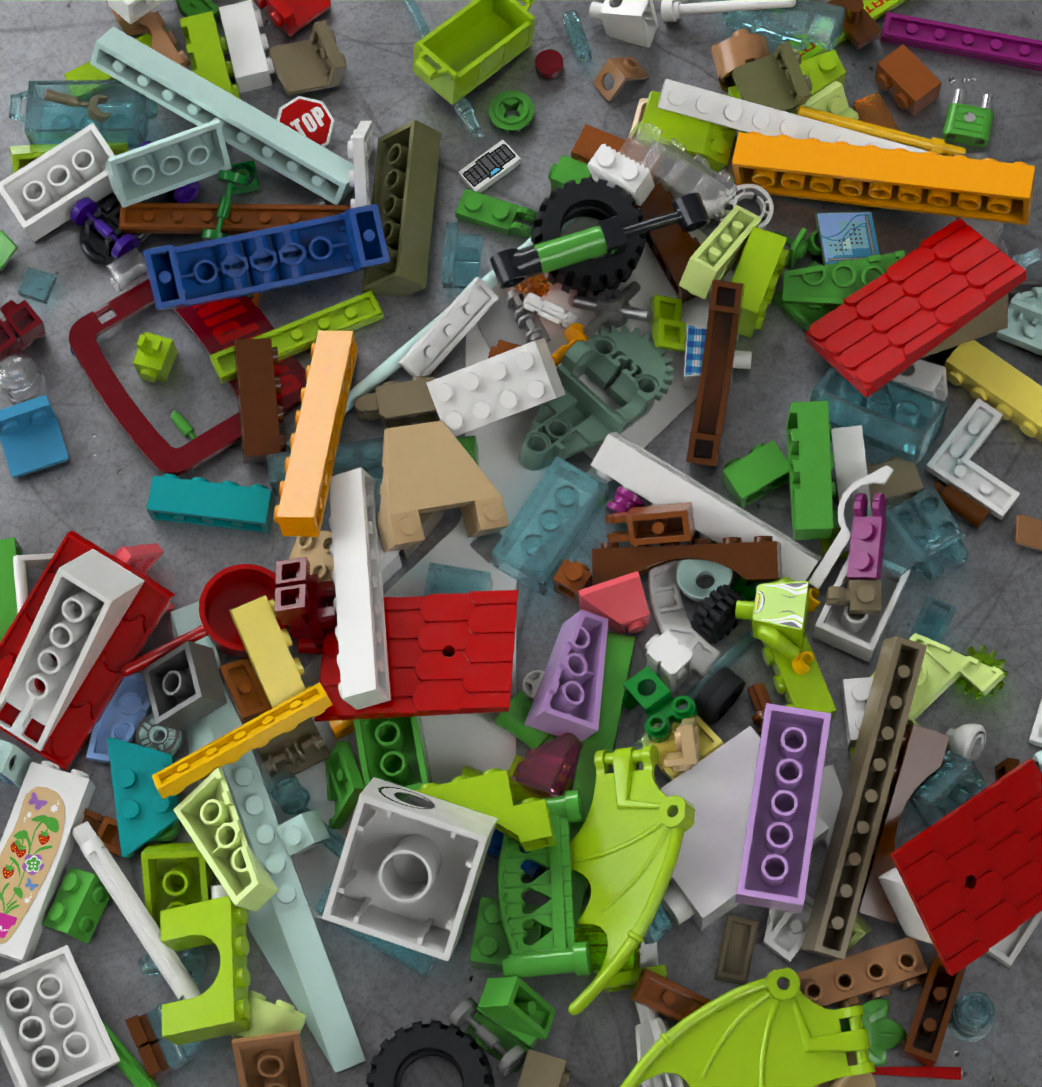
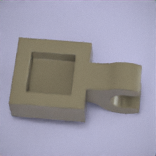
M849 580L847 584L848 589L840 586L828 587L826 605H848L849 614H881V581Z

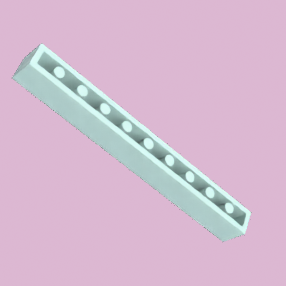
M112 27L96 41L90 61L92 66L197 126L219 119L225 142L335 205H339L352 191L353 187L350 188L349 170H354V165L351 162L115 27Z

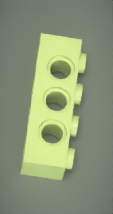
M736 205L690 257L679 286L688 290L692 295L699 296L705 300L711 293L712 281H721L741 258L753 226L759 227L762 218Z

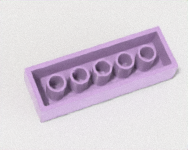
M766 703L735 899L736 903L801 914L804 906L831 713Z

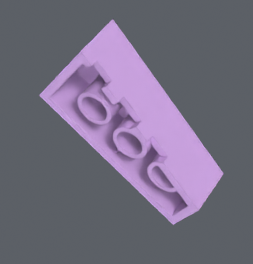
M582 609L563 623L524 725L578 744L598 731L609 619Z

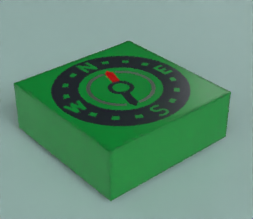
M254 160L232 164V169L227 170L248 178L245 188L233 186L232 195L260 190Z

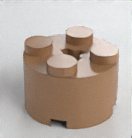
M739 29L733 33V37L721 43H716L711 47L712 59L721 89L728 93V88L736 85L732 76V72L736 67L771 54L765 36L750 33L748 29Z

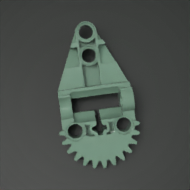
M611 325L609 333L601 327L598 335L594 334L586 342L579 340L573 344L567 353L564 354L562 364L556 369L566 395L541 404L536 418L531 424L529 433L525 436L519 454L520 464L531 471L543 469L603 443L609 433H623L647 415L653 407L655 400H661V393L667 394L669 390L667 385H671L673 381L670 375H673L674 368L669 367L673 360L672 358L664 357L668 350L657 349L654 341L649 342L650 334L648 332L640 337L639 328L635 327L633 332L629 333L626 325L622 326L621 332H618L615 326ZM585 373L602 390L612 385L608 395L622 408H617L615 411L612 410L578 378Z

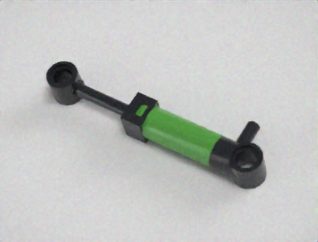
M695 192L676 199L672 203L674 212L625 227L622 226L619 215L599 221L597 226L519 250L516 248L503 250L494 254L490 261L500 288H511L537 275L602 255L608 258L624 253L629 243L627 238L676 223L680 225L682 232H692L709 224L710 219L700 193Z

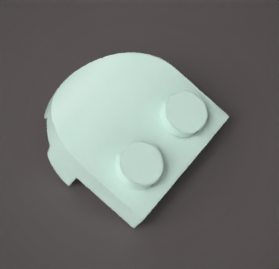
M1033 287L1030 291L1021 294L1018 292L1012 298L1008 307V328L999 330L996 338L1041 356L1042 287Z

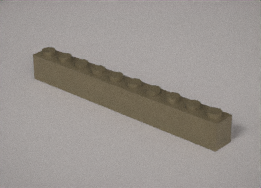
M900 636L883 640L801 950L830 959L845 960L927 647L924 644Z

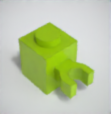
M145 332L144 335L140 334L136 344L138 351L133 361L138 375L149 382H155L156 380L166 382L178 353L173 339Z

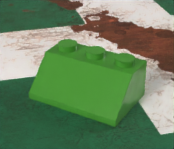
M421 716L353 720L365 787L373 777L411 790L421 789L422 785L432 783Z

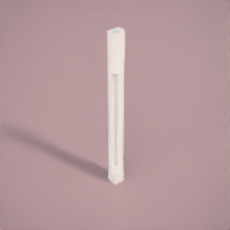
M86 821L74 827L72 836L80 846V850L178 1000H186L201 995L198 986L175 951L161 942V930L89 822Z

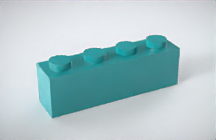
M164 474L162 477L153 476L146 510L150 518L156 521L270 534L276 499L272 489L261 484H253L251 487L239 486L238 483L233 481L213 483L201 477L187 480L180 479V477L173 474Z

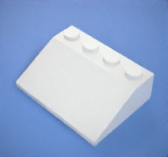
M68 945L0 973V1053L15 1087H77L120 1062Z

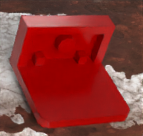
M253 0L260 9L266 11L274 25L278 28L280 27L289 37L331 7L330 0Z

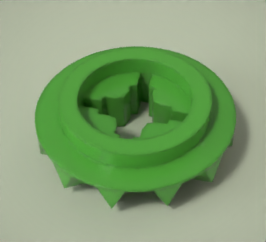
M517 90L501 92L490 103V120L497 129H504L507 133L510 130L520 132L521 128L529 126L530 121L534 117L533 102L529 96ZM515 108L517 109V116L510 115L506 117V109L511 111Z

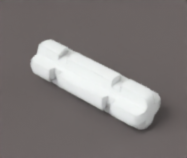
M528 293L524 298V309L532 313L537 311L536 315L554 324L561 323L560 326L567 329L572 323H577L578 316L570 311L564 312V308L546 299L541 301V297L534 293Z

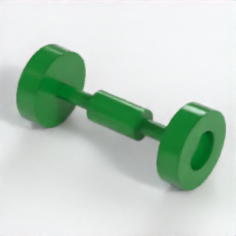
M227 170L219 171L217 180L228 184L225 197L222 196L216 215L219 218L216 230L203 229L202 239L208 241L230 236L222 233L221 230L224 219L227 220L233 201L230 199L233 186L245 188L247 177Z

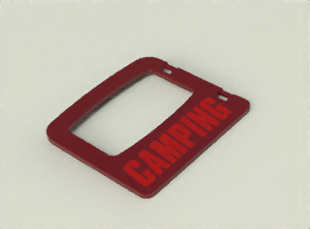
M147 279L112 299L100 309L92 311L77 320L69 331V343L93 387L138 449L159 472L179 476L189 472L240 441V415L238 412L185 445L174 448L155 430L128 395L106 361L97 343V338L155 303L150 280ZM249 296L172 309L194 333L209 355L234 346L235 340L252 339L274 330V327L259 307L255 306ZM112 310L115 317L101 324L98 318ZM294 355L280 360L278 365H274V376H280L281 394H276L277 405L283 406V414L301 404V389L306 387L307 384L306 371ZM234 379L228 383L238 399L237 379Z

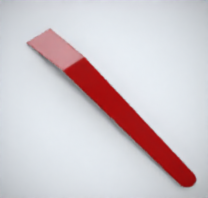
M875 1067L876 1072L872 1073V1075L962 1080L961 1067Z

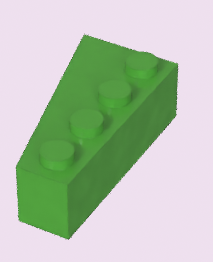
M828 401L791 402L786 422L793 540L830 539L833 528H838V512L833 510L832 499H836V483L831 480V470H834L833 452H830L832 427L831 423L829 424Z

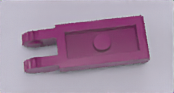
M864 493L856 494L854 503L855 517H853L847 570V578L850 580L881 579L887 520L885 519L886 498L884 493H876L873 496L872 511L874 517H867V495Z

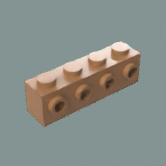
M906 937L847 956L845 960L838 959L798 972L797 975L800 980L799 989L815 1004L831 1009L837 1006H841V1008L857 1006L860 1004L859 999L872 996L873 1000L886 997L891 994L890 989L903 986L904 990L917 987L922 984L921 979L925 978L928 971L916 939Z

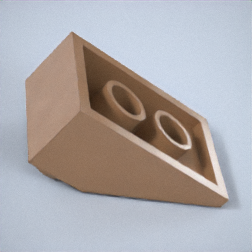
M299 1030L232 1039L231 1044L240 1087H313L310 1066Z

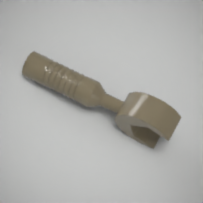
M45 89L43 100L71 107H86L89 117L96 122L108 121L113 113H103L96 106L97 104L107 102L109 97L105 95H94L89 102L81 101L77 96L50 89Z

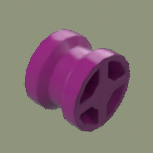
M618 487L615 491L616 497L613 501L607 503L605 509L610 514L628 512L630 508L642 507L644 503L631 491Z

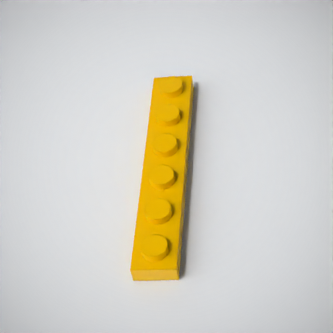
M319 682L153 774L152 779L162 799L177 795L185 787L197 780L206 779L217 767L221 768L226 764L235 763L242 755L255 748L265 746L271 739L282 733L294 730L299 723L308 718L321 715L326 708L333 704Z

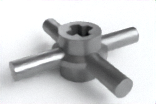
M633 281L623 291L617 289L602 291L598 294L597 299L575 295L572 300L574 307L595 311L596 315L583 328L584 334L592 337L602 326L610 329V326L614 325L615 328H619L626 324L627 318L651 322L653 318L652 311L630 307L628 302L641 290L639 283Z

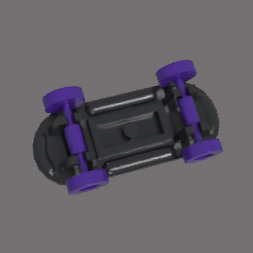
M146 141L142 143L139 147H142L153 142ZM196 181L143 200L141 203H190L198 195L201 184ZM115 194L98 210L97 203L90 197H85L75 204L70 213V219L78 226H82L80 246L83 254L88 260L97 265L108 266L127 261L135 254L139 245L152 234L123 233L119 229L121 204Z

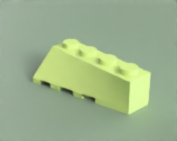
M217 767L173 811L234 905L256 912L279 890L247 843L222 768Z

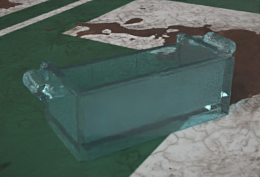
M119 80L29 81L28 90L11 95L9 118L25 123L24 132L30 145L62 143L94 123L106 143L127 142L128 151L147 141L149 118L157 117L158 103ZM45 89H50L77 96L81 101L89 102L94 95H105L109 97L107 102L97 104L96 106L103 113H113L108 121L96 122L89 117L86 107H71L43 100ZM22 98H27L25 115H21Z

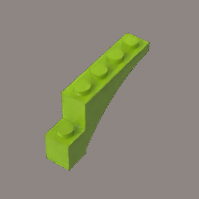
M489 769L480 776H458L449 783L439 784L432 782L422 785L421 789L414 790L498 818L495 829L518 841L525 852L557 845L551 811L546 800H540V798L536 797L528 798L517 805L512 778L507 769Z

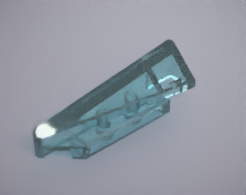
M796 0V5L791 8L723 12L722 21L726 27L735 30L748 29L750 33L761 34L767 40L781 44L790 41L792 48L802 51L806 49L810 42L832 50L843 34L845 8L806 0Z

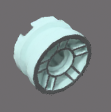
M152 713L144 717L139 723L136 730V740L140 746L174 756L178 750H181L183 745V733L179 730L156 725ZM158 732H162L165 735V738L160 742L155 741L158 737Z

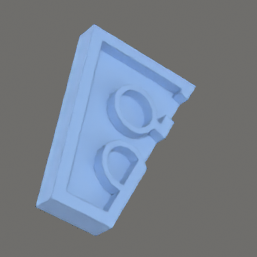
M134 673L124 677L101 719L92 730L86 755L88 761L110 764L107 738L113 737L130 743L135 739L139 723L152 710L144 674Z

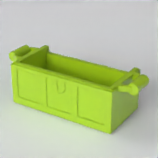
M473 0L414 44L413 72L446 101L454 105L532 45L536 17L529 12V9L535 0H520L525 6L521 5L517 0Z

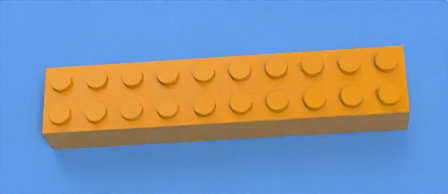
M755 131L738 133L732 160L736 186L755 184L764 188L769 195L1020 225H1029L1034 197L1035 166L1028 165L1025 162L1005 163L992 158L979 160L970 159L964 155L944 156L931 151L917 153L909 152L903 148L891 150L882 149L875 145L856 146L843 141L835 143L821 142L815 138H807L805 140L794 139L787 135L768 136Z

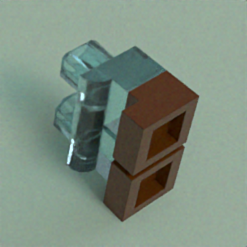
M162 1004L141 1016L135 1015L125 1020L146 1071L154 1081L189 1063L188 1057L203 1047L200 1041L176 1045L162 1037Z

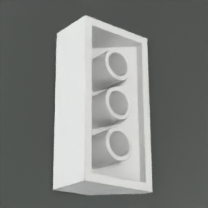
M94 123L1 181L0 193L23 229L35 242L70 220L72 208L81 199L90 197L96 203L113 192L106 170V162L108 158L115 155Z

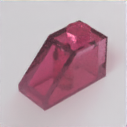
M567 732L528 751L525 760L521 761L518 766L516 782L523 788L544 797L562 796L583 743L574 734Z

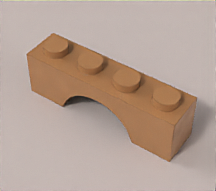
M111 9L127 35H144L147 33L152 36L151 48L185 68L191 64L183 49L177 52L175 47L179 43L171 30L167 32L163 30L166 23L158 11L153 13L150 10L130 25Z

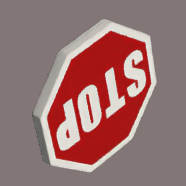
M298 96L281 106L277 116V121L324 148L330 144L335 120L323 101Z

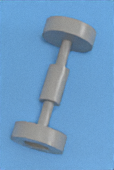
M471 997L465 999L454 1009L448 1021L458 1027L468 1022L476 1030L475 1034L490 1049L495 1048L503 1056L496 1069L503 1076L509 1075L523 1061L527 1052L520 1045L514 1046L507 1052L499 1044L500 1039L485 1024L480 1025L472 1017L477 1011L478 1004Z

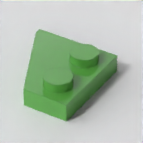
M337 741L325 762L328 781L327 799L328 801H335V814L333 818L329 819L330 829L342 830L357 805L359 795L364 790L365 785L349 742Z

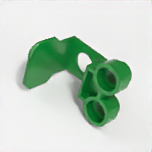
M649 666L623 683L626 691L623 697L625 708L627 710L633 709L639 704L644 708L648 718L645 723V731L649 740L654 743H662L670 738L672 733L671 722L675 721L681 724L684 718H694L697 715L694 701L688 696L674 698L669 688L659 678V675L655 674ZM680 705H688L684 710L677 709ZM662 723L660 728H652L654 724Z

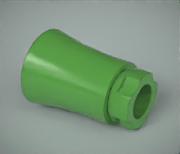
M520 690L510 700L509 712H501L495 719L494 724L517 737L534 752L538 750L544 758H548L564 738L524 725L533 702L523 690Z

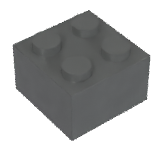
M187 641L142 669L156 725L183 731L227 704L215 654L211 647Z

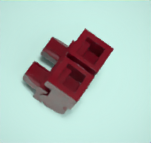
M10 300L0 309L6 319L4 322L0 319L1 366L8 362L10 356H16L25 350L26 347L32 345V341L35 338L40 339L46 334L43 321L26 300L19 304Z
M307 557L276 561L275 584L277 588H275L274 612L281 624H289V634L297 639H309L313 636L316 638L325 637V628L337 626V613L334 605L326 606L327 602H333L334 598H336L333 581L321 582L318 574L310 575V563Z

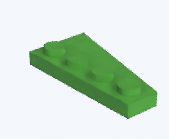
M905 250L885 255H872L867 258L851 261L844 260L824 266L817 265L784 271L782 303L841 306L844 304L843 300L886 273L889 266L905 257Z

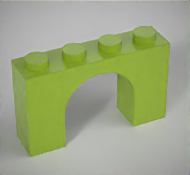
M229 895L160 911L161 942L175 951L214 944L220 953L219 973L208 990L194 998L162 1004V1037L176 1045L249 1031V1018L252 1015L251 1004L248 1000V986H250L251 977L247 969V955L249 954L250 946L246 937V924L248 923L249 915L247 909L235 906Z

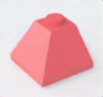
M638 571L578 590L579 609L609 619L608 628L615 632L635 634L643 631L646 625L650 624V612Z

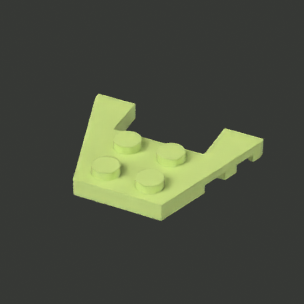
M914 633L909 640L924 644L927 647L907 724L921 726L915 719L960 676H963L986 696L1005 677L1004 672L994 666L992 668L981 663L978 659L964 656L953 651L950 647Z

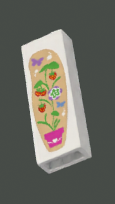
M42 761L41 764L30 763L0 841L1 958L21 964L31 961L44 928L43 922L55 899L76 842L72 836L73 829L82 824L85 808L88 809L96 789L94 783L89 779V774L76 769H72L70 773L61 771L59 765L49 761Z

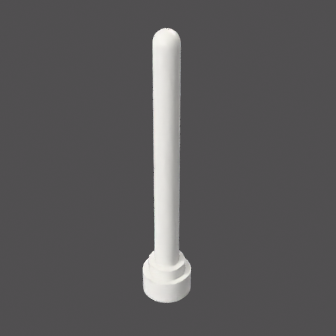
M662 0L661 16L664 23L676 22L677 19L682 18V15L791 8L796 5V0H728L681 4L680 1Z

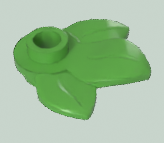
M874 999L862 1004L864 1015L861 1017L863 1027L867 1028L871 1046L868 1049L870 1062H874V1066H881L887 1064L886 1049L898 1046L905 1039L907 1033L900 1024L887 1019L890 1006L889 1001L886 999ZM846 1019L842 1024V1032L851 1031L849 1019Z

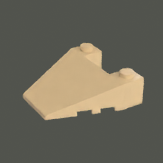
M443 420L385 429L382 456L383 480L379 493L381 504L377 517V525L384 553L413 548L425 540L419 516L422 513L460 507L468 538L496 534L509 526L501 494Z

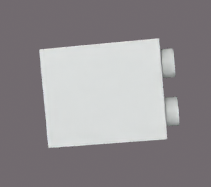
M751 726L692 766L691 770H686L660 789L667 797L673 795L682 797L693 804L696 809L695 823L688 831L684 832L677 864L661 902L667 913L678 925L691 917L700 931H702L740 904L736 903L735 899L760 744V737ZM818 813L811 852L825 843L829 827Z

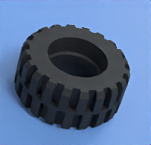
M582 178L581 182L576 184V181L573 179L565 182L563 189L559 186L551 191L550 197L543 200L535 218L531 242L533 245L562 237L561 230L563 225L577 217H592L601 221L619 215L622 226L625 227L642 222L644 216L640 208H633L636 202L631 195L627 197L622 195L623 188L615 185L614 188L607 186L608 181L599 179L598 183H592L591 178ZM646 233L627 238L629 243L624 253L608 258L589 259L547 272V280L552 285H555L556 282L562 285L561 290L569 293L570 289L577 290V296L586 297L588 291H593V295L598 296L599 293L607 288L608 290L617 289L620 283H625L631 277L633 270L636 269L645 247L646 241L644 238Z
M431 1020L429 1024H423L422 1021L414 1022L410 1028L404 1030L401 1027L394 1031L396 1035L390 1040L386 1038L380 1045L381 1050L378 1055H373L370 1062L372 1066L371 1071L367 1073L366 1079L368 1087H400L402 1076L412 1063L424 1057L438 1056L450 1061L457 1068L461 1076L462 1087H495L487 1055L482 1047L477 1044L476 1040L469 1033L466 1034L461 1031L460 1027L453 1024L449 1026L444 1025L441 1021Z

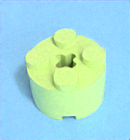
M249 990L248 1000L252 1008V1015L249 1018V1031L230 1034V1036L237 1039L299 1030L301 1034L306 1015L294 1010L295 1006L287 1002L277 1000L274 1004L267 1001L266 996Z

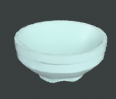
M680 560L676 570V579L681 591L688 598L697 602H704V598L709 597L710 592L716 591L720 585L726 584L730 587L733 578L732 569L707 560ZM702 575H709L715 582L710 588L702 589L697 586V579Z

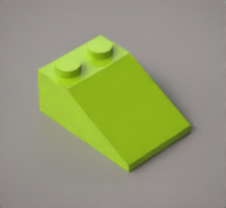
M651 91L649 93L636 143L709 177H712L727 166L736 130L658 109L661 92Z
M194 842L149 844L141 852L145 907L160 930V911L211 900L210 886L214 885L215 874Z

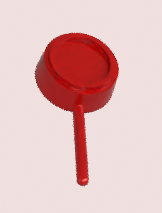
M238 564L219 571L207 582L200 596L199 615L202 625L124 664L120 668L121 675L128 677L149 666L187 641L195 643L206 636L224 653L235 657L249 658L229 610L265 595L268 601L271 599L275 601V588H277L275 584L276 574L265 567L254 564ZM278 617L276 618L280 630L288 628V625H282Z

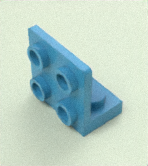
M47 395L0 410V440L10 474L13 478H18L69 460L55 409Z

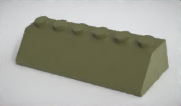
M413 120L378 138L371 204L377 203L390 262L364 270L363 293L372 290L376 295L408 296L426 288L428 262L431 252L433 211L436 201L438 161L441 150V132L417 120Z

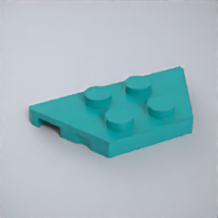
M110 737L107 738L121 855L122 858L128 859L135 855L134 852L147 842L151 843L159 837L164 829L172 827L180 821L173 811L181 803L180 793L162 799L152 779L153 774L175 763V756Z

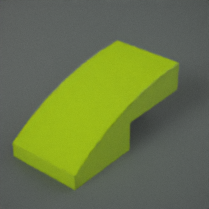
M657 294L653 295L650 298V311L653 313L651 328L656 348L678 352L686 351V323L681 322L682 299Z

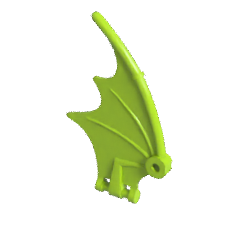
M646 745L639 750L636 747L617 748L614 752L598 750L594 755L596 783L593 800L585 823L577 835L570 841L572 870L583 874L591 885L589 903L577 923L581 926L594 925L601 927L607 934L608 947L603 965L591 984L570 1004L568 1011L571 1015L580 1014L621 970L639 943L644 942L643 937L658 911L677 864L684 832L688 831L695 823L696 809L694 805L680 796L673 795L667 797L657 785L654 769L659 761V751L655 745ZM639 762H643V770H638ZM613 765L614 773H608V770Z
M786 967L778 970L773 969L766 975V978L758 979L730 990L683 1018L666 1033H661L660 1038L639 1060L620 1087H639L644 1081L662 1073L677 1074L686 1081L689 1087H815L834 1079L876 1071L874 1062H870L868 1049L871 1046L867 1028L863 1027L861 1017L864 1015L863 1005L834 1010L823 1008L812 1002L801 992L797 973L793 969ZM779 978L786 981L787 987L785 990L778 987L777 981ZM848 1018L851 1031L842 1032L839 1019ZM855 1051L857 1065L848 1066L846 1053Z

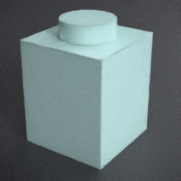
M317 809L301 813L275 827L289 856L305 852L331 838Z

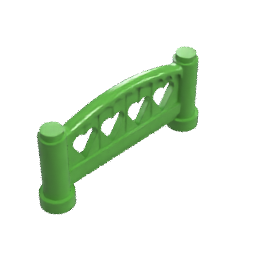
M578 789L565 791V795L540 798V800L545 799L550 807L557 845L532 850L529 853H522L520 851L522 845L506 834L503 836L498 862L497 895L504 933L511 950V954L502 959L505 977L518 976L519 978L573 972H576L577 976L592 974V957L588 941L576 942L569 823L583 822V803L580 790ZM521 800V801H516V804H517V805L521 804V802H522L523 800ZM532 860L548 868L546 872L531 883L525 884L522 882V876L525 872L521 869V865L524 861ZM528 890H532L550 899L532 914L523 913V907L526 902L522 899V896ZM528 921H534L552 930L533 945H526L524 943V939L527 936V932L524 931V925Z

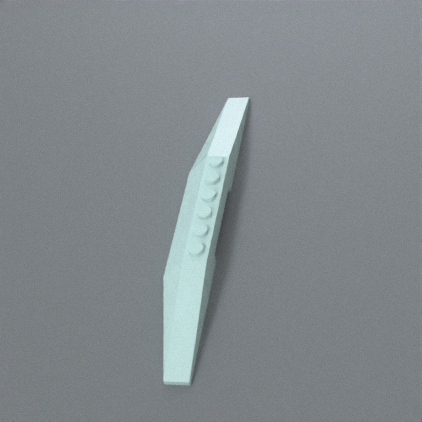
M199 601L170 612L174 639L202 625L199 615ZM208 636L195 642L213 648L218 669L219 666L223 665L216 646ZM224 685L223 689L227 704L186 728L189 754L243 725ZM251 750L242 755L235 763L226 764L221 768L247 843L279 891L256 912L247 909L249 915L248 926L253 938L296 1009L306 1015L305 1023L337 1074L367 1061L292 856L288 855L275 828L280 823L260 771L255 752ZM205 779L197 780L198 784L202 783Z

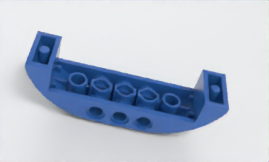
M377 203L351 208L343 214L174 247L171 244L143 250L156 310L191 307L325 280L390 262Z

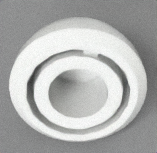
M968 723L961 725L957 729L950 728L946 735L950 736L947 746L950 748L951 754L960 764L966 767L972 766L979 760L985 747L986 731L983 725Z

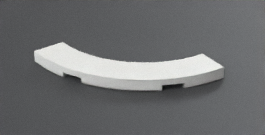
M680 541V545H688L690 541ZM661 543L654 544L653 546H661ZM673 561L655 567L648 572V592L650 606L660 634L662 635L664 632L670 631L679 640V645L683 643L693 653L691 672L704 680L720 657L721 652L711 646L691 628L692 625L685 613L680 588L676 579V570L680 561Z

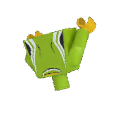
M781 577L769 583L759 584L756 590L755 602L737 600L735 618L752 620L753 636L756 639H760L788 660H793L792 668L797 674L804 675L811 670L809 664L814 661V655L810 651H803L802 653L799 651L804 646L808 612L815 611L821 604L819 600H816L820 596L818 588L812 587L809 589V581H794L789 577Z

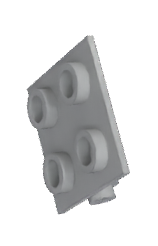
M516 288L507 292V300L491 306L477 322L489 349L492 346L496 347L499 340L521 346L545 338L546 342L551 341L542 321L536 315L537 312L534 311L532 313L523 308V301L527 293L518 292Z

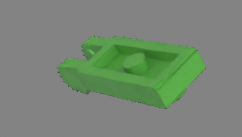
M466 188L455 211L457 219L507 235L522 236L523 238L531 237L532 228L526 224L515 222L516 219L534 223L537 215L535 210L524 206L519 207V205Z

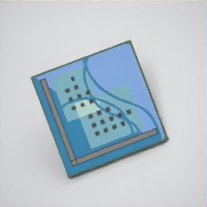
M872 211L815 213L824 265L880 254Z

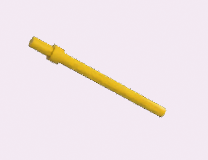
M799 105L796 115L935 152L940 155L965 156L966 148L947 144L944 139L936 137L928 139Z

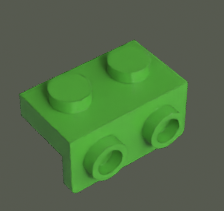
M69 867L43 922V926L88 944L111 897L96 874Z

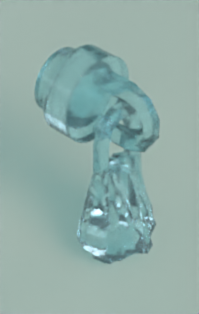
M190 948L185 950L184 954L180 956V960L190 975H192V972H195L193 980L197 984L201 979L202 970L205 969L206 958L203 957V951ZM148 953L140 958L139 966L143 975L161 974Z

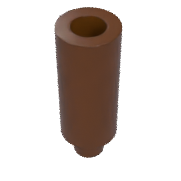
M937 481L931 489V492L939 497L938 503L977 529L982 526L991 512L951 484L945 487Z

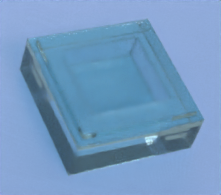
M28 267L17 292L21 297L47 304L57 277L55 274Z

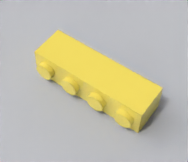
M975 340L958 345L944 365L946 367L947 380L953 385L962 386L970 392V395L975 400L979 398L1002 413V419L1010 420L1018 425L1026 436L1035 437L1041 441L1042 386Z
M265 595L233 608L229 612L257 678L271 707L274 708L311 686H304L300 677L305 674L303 666L298 657L292 658L288 647L293 644L287 629L283 628L280 630L276 620L277 615L274 612V599L268 601Z

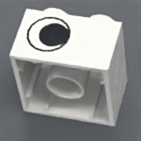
M373 777L359 795L322 919L449 961L460 939L498 818Z

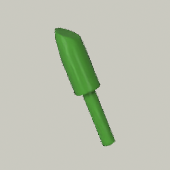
M174 410L170 416L172 422L185 437H190L191 440L195 439L197 436L193 433L195 431L194 428L181 414Z

